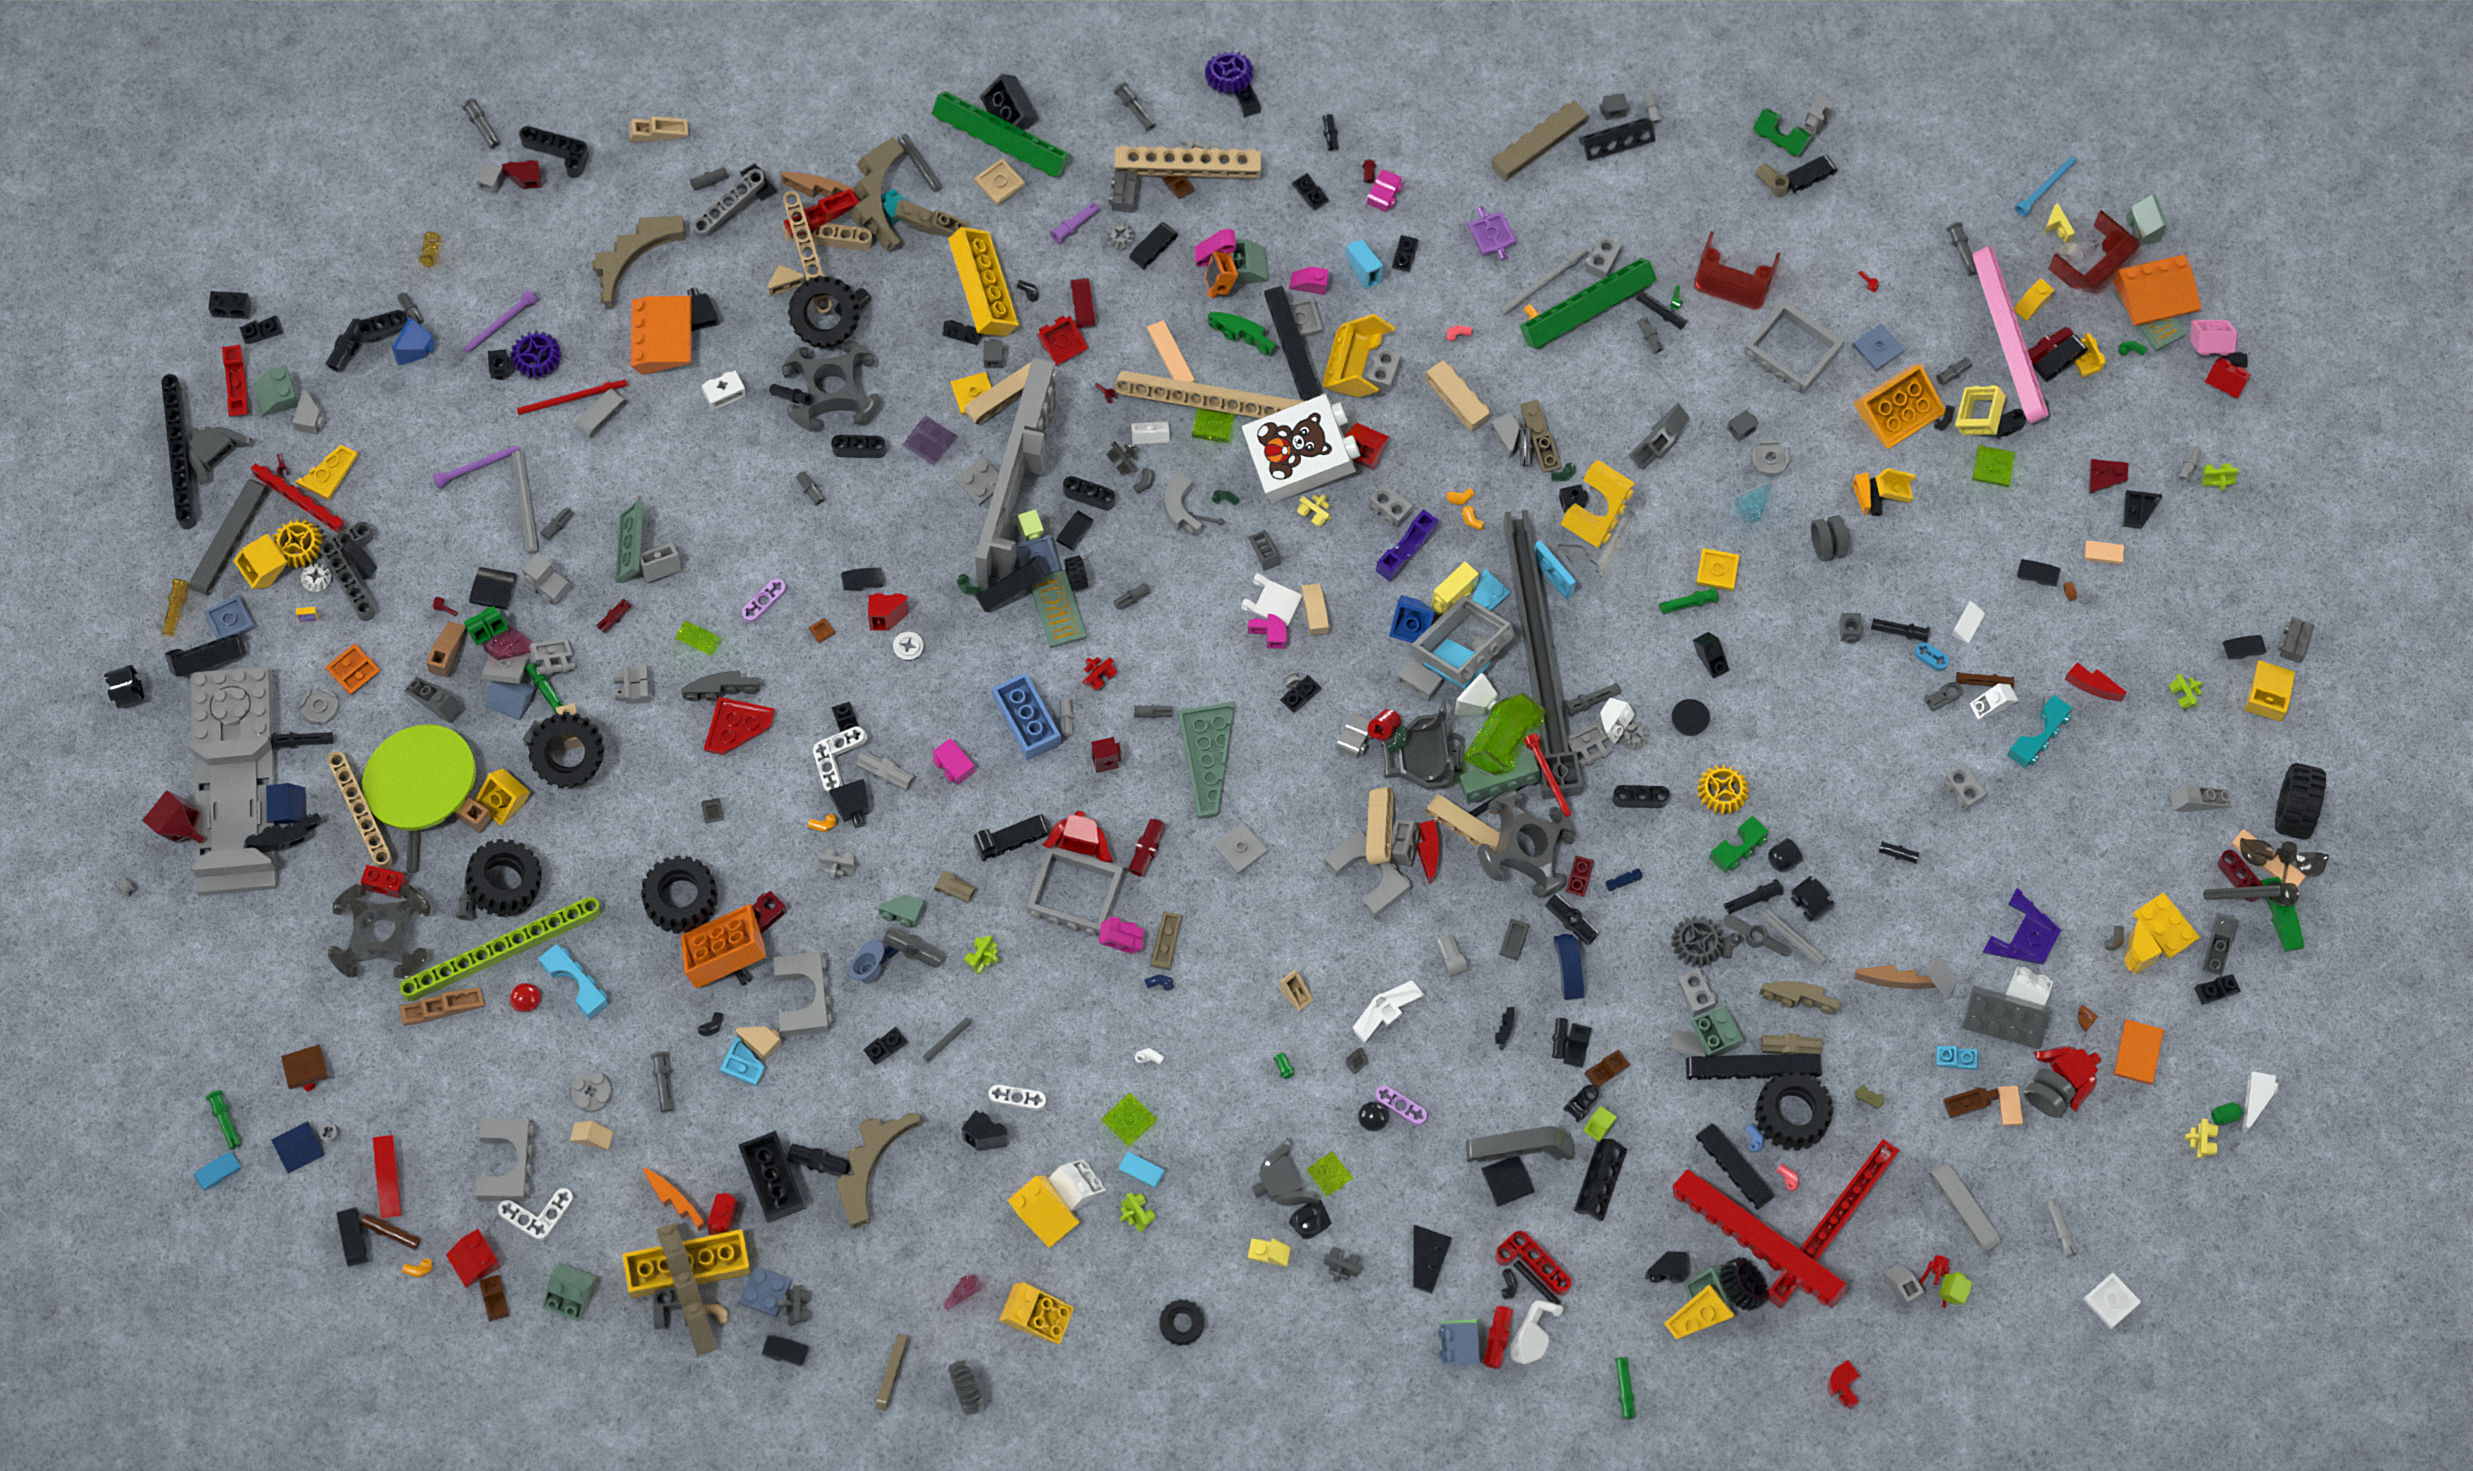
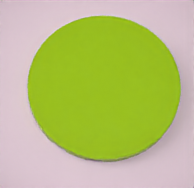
M432 724L408 727L387 738L371 755L362 779L364 799L374 816L387 826L405 831H416L433 827L445 821V818L453 812L456 813L465 803L469 791L472 790L475 782L476 764L474 755L465 740L449 728Z

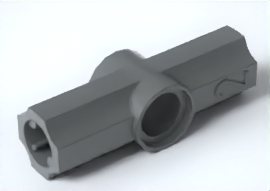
M893 927L887 930L883 938V943L903 952L906 958L910 960L917 959L933 968L937 967L943 955L942 951L923 943L920 937L916 935L909 936Z

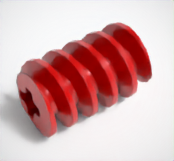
M1384 709L1369 722L1368 734L1377 740H1386L1400 728V715L1393 710Z

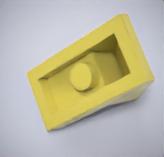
M2057 203L2054 205L2044 234L2057 229L2058 237L2060 239L2063 238L2064 242L2068 243L2072 241L2075 232Z
M1252 1238L1248 1259L1287 1267L1291 1247L1273 1238L1271 1242Z

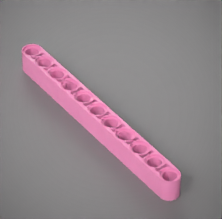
M1988 245L1973 253L1972 257L2024 414L2029 423L2032 424L2047 417L2049 414L1997 257L1992 247Z

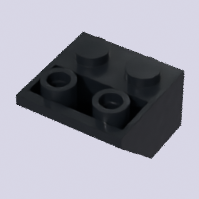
M975 1110L961 1128L963 1141L978 1151L1007 1147L1009 1144L1007 1128L1000 1123L995 1124L992 1122L991 1117L985 1112L979 1113Z

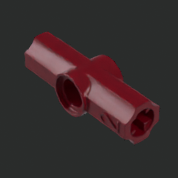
M2065 326L2053 335H2046L2041 338L2034 347L2028 350L2032 365L2035 366L2040 359L2067 338L2074 335V332Z
M1150 818L1143 836L1137 842L1135 855L1128 869L1129 872L1136 876L1144 877L1151 859L1155 857L1154 852L1158 850L1159 840L1165 830V824L1161 820Z

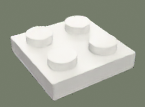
M2111 1273L2083 1299L2110 1329L2115 1327L2141 1303L2114 1273Z

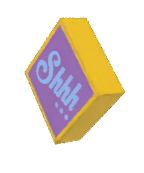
M315 607L296 609V616L299 622L318 620V613Z

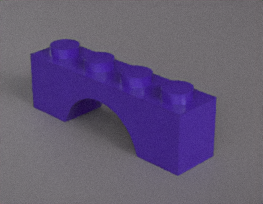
M1423 509L1412 521L1400 542L1392 549H1388L1377 561L1376 572L1391 582L1437 530L1438 519Z

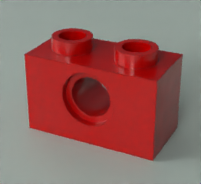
M366 864L360 883L364 890L401 899L407 880L404 873Z

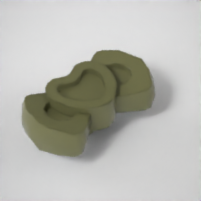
M1865 1085L1860 1086L1856 1090L1855 1097L1858 1101L1868 1103L1875 1109L1880 1108L1884 1104L1883 1094H1875L1873 1091H1868Z

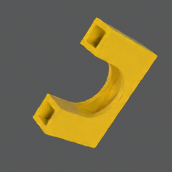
M1597 459L1590 465L1583 481L1599 490L1605 496L1608 503L1607 515H1593L1575 503L1567 510L1561 525L1596 548H1599L1603 543L1607 544L1610 540L1611 534L1609 533L1611 529L1614 530L1619 522L1618 516L1622 515L1627 507L1625 502L1629 501L1634 494L1632 489L1635 483Z

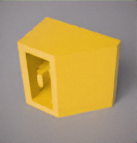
M265 534L243 547L233 560L252 589L270 587L288 563L269 534Z

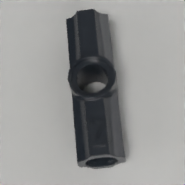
M353 319L345 333L337 337L334 345L335 349L326 361V366L331 370L341 372L349 357L354 356V351L358 350L359 341L354 338L353 330L361 321L360 319ZM360 328L363 333L366 332L365 329Z
M1558 894L1553 895L1545 904V907L1563 923L1565 929L1572 931L1587 946L1599 935V932L1581 916L1580 911L1572 908ZM1574 917L1577 921L1570 922L1567 918Z
M793 1143L790 1146L787 1161L806 1166L811 1171L814 1169L821 1174L826 1172L839 1177L847 1174L850 1163L849 1160L830 1155L829 1152L823 1149H810Z

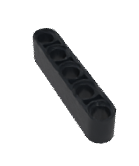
M1709 1124L1695 1135L1696 1140L1701 1142L1706 1152L1716 1159L1715 1162L1724 1173L1727 1172L1729 1174L1728 1177L1736 1187L1742 1189L1741 1192L1748 1201L1754 1203L1755 1209L1759 1210L1774 1198L1770 1188L1714 1124Z

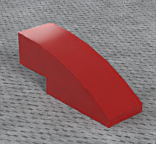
M2078 662L2065 677V680L2075 687L2100 698L2121 702L2127 694L2124 689L2098 669L2092 674Z
M1434 819L1419 823L1422 842L1418 843L1417 851L1428 884L1433 882L1439 850L1438 834Z

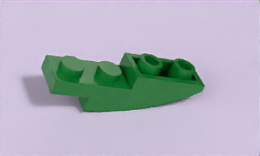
M1209 312V326L1213 330L1218 329L1228 340L1233 339L1238 342L1242 337L1246 344L1254 345L1263 355L1267 354L1272 357L1275 353L1276 344L1265 337V328L1237 315Z
M2279 877L2262 879L2260 882L2263 886L2279 885L2281 887L2280 896L2265 897L2273 915L2271 921L2284 951L2303 949L2304 942L2301 927L2288 888L2284 889Z

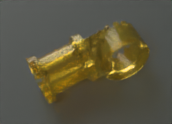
M433 231L424 234L421 249L422 255L419 258V263L423 264L422 266L430 268L432 265L435 266V256H437L440 246V235ZM429 239H434V240H436V241H435V242H431V241H428V240H429Z

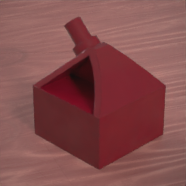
M168 790L164 792L142 819L156 834L175 843L186 838L194 839L199 844L204 840V837L197 833L198 830L195 829L201 812L186 799Z

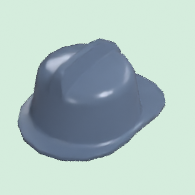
M871 940L860 948L849 967L848 974L850 978L861 980L863 983L868 984L879 976L881 972L880 961L884 955L882 942Z

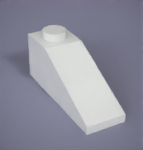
M2253 1071L2249 1075L2242 1133H2246L2272 1096L2276 1095L2278 1083H2275V1075Z

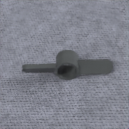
M1731 914L1723 918L1726 926L1746 936V942L1749 946L1758 948L1764 945L1782 956L1789 955V947L1767 936V931L1763 926H1751ZM1753 931L1761 933L1763 940L1754 941L1750 937V933Z

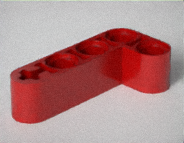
M1515 1231L1497 1248L1495 1259L1499 1265L1508 1266L1519 1257L1553 1293L1558 1296H1564L1568 1293L1571 1286L1569 1276L1524 1231ZM1517 1238L1522 1239L1524 1244L1517 1245L1514 1240ZM1507 1252L1510 1257L1504 1259L1500 1256V1253ZM1535 1253L1538 1259L1532 1260L1528 1257V1254ZM1549 1267L1552 1273L1545 1274L1542 1268ZM1558 1282H1559L1560 1284L1563 1283V1282L1565 1283V1286H1560V1287H1558L1557 1285H1558Z

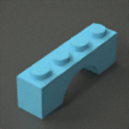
M556 944L538 958L539 963L552 978L566 976L574 979L579 984V994L575 1001L578 1008L591 1020L608 1006L606 1000L608 996L602 989L597 990L594 986L596 984L589 975L585 976L581 972L583 968L577 961L573 963L569 958L571 956L564 947L560 948Z

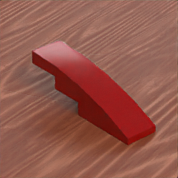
M852 189L820 199L817 205L803 209L809 230L812 231L853 209L859 201ZM797 215L795 217H792V220L794 222H800L802 220V216ZM789 219L784 220V226L792 239L794 238ZM800 232L797 236L805 234V232Z
M393 1134L373 1137L381 1219L402 1216Z

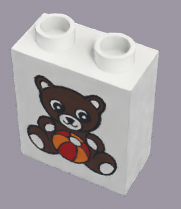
M1323 394L1242 426L1264 492L1272 503L1356 472L1352 459L1361 455L1353 435L1344 438L1340 426L1349 423L1341 402L1332 405L1327 395Z

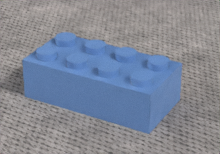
M1027 673L992 688V698L1026 760L1061 744V735Z

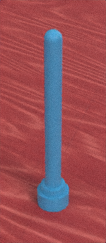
M2070 157L2027 200L2020 201L2015 206V211L2022 217H2025L2031 211V205L2076 162V158Z

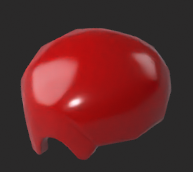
M530 983L518 984L510 994V1005L517 1012L529 1013L536 1009L541 1001L539 989Z

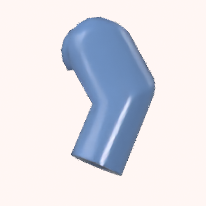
M1752 1123L1745 1129L1752 1137L1749 1148L1753 1152H1759L1763 1148L1764 1135Z

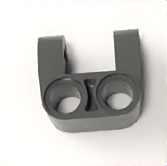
M675 1287L658 1289L654 1294L653 1319L655 1330L666 1328L665 1311L682 1309ZM663 1296L669 1298L664 1304L658 1302Z

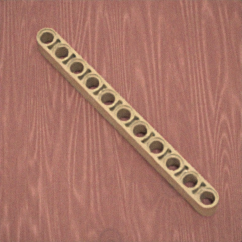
M1128 371L1120 372L1115 383L1116 392L1122 395L1257 418L1267 417L1304 402Z

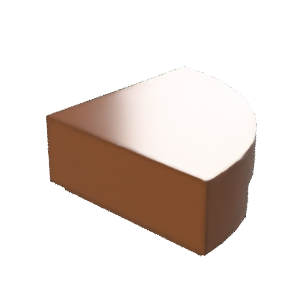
M2082 1005L2078 1012V1022L2081 1028L2087 1032L2098 1016Z

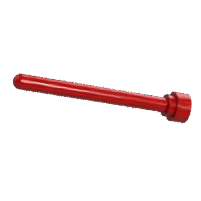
M1537 733L1531 734L1523 741L1527 748L1533 750L1564 816L1570 817L1571 811L1540 749L1541 740Z

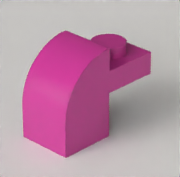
M1268 614L1267 620L1261 618L1248 620V634H1267L1266 648H1286V626L1278 616Z

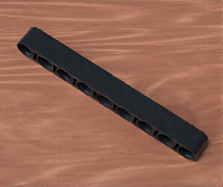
M167 374L162 378L161 384L175 515L180 527L188 530L195 526L196 515L191 469L188 460L182 387L176 375Z

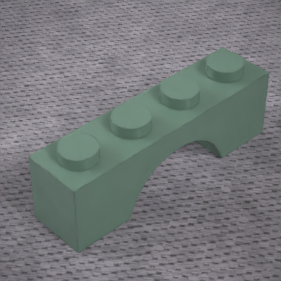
M1531 752L1515 757L1511 769L1504 775L1490 777L1478 770L1459 775V781L1468 804L1478 802L1490 796H1497L1508 790L1512 791L1525 785L1535 784L1540 781V771Z

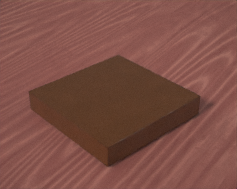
M320 1044L281 1056L289 1090L328 1078Z

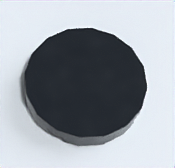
M1695 699L1680 701L1675 705L1671 714L1673 726L1679 733L1686 736L1699 735V733H1702L1707 728L1710 720L1707 707Z

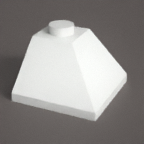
M1480 673L1457 698L1454 714L1457 716L1480 715L1495 708L1497 705V693L1484 674Z

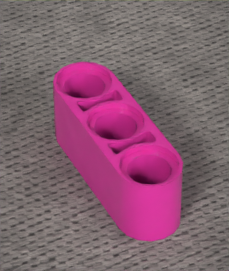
M1233 229L1220 230L1196 245V266L1206 265L1208 267L1213 251L1223 253L1234 252L1236 250L1235 231Z

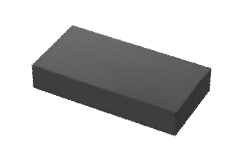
M1514 919L1510 920L1499 955L1518 961L1529 924Z

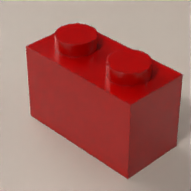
M2217 358L2204 382L2238 399L2251 374L2242 367L2232 365L2226 359Z

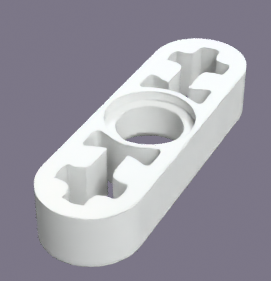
M994 1085L989 1090V1099L994 1104L1034 1111L1042 1110L1046 1105L1045 1095L1039 1091L1003 1085ZM1000 1090L1002 1095H1007V1091H1009V1101H1005L1006 1096H999V1099H996L993 1093ZM1016 1093L1023 1096V1100L1019 1103H1015L1012 1100V1096ZM1026 1095H1029V1099L1035 1100L1036 1097H1040V1101L1042 1102H1039L1038 1105H1034V1101L1028 1100V1104H1025Z

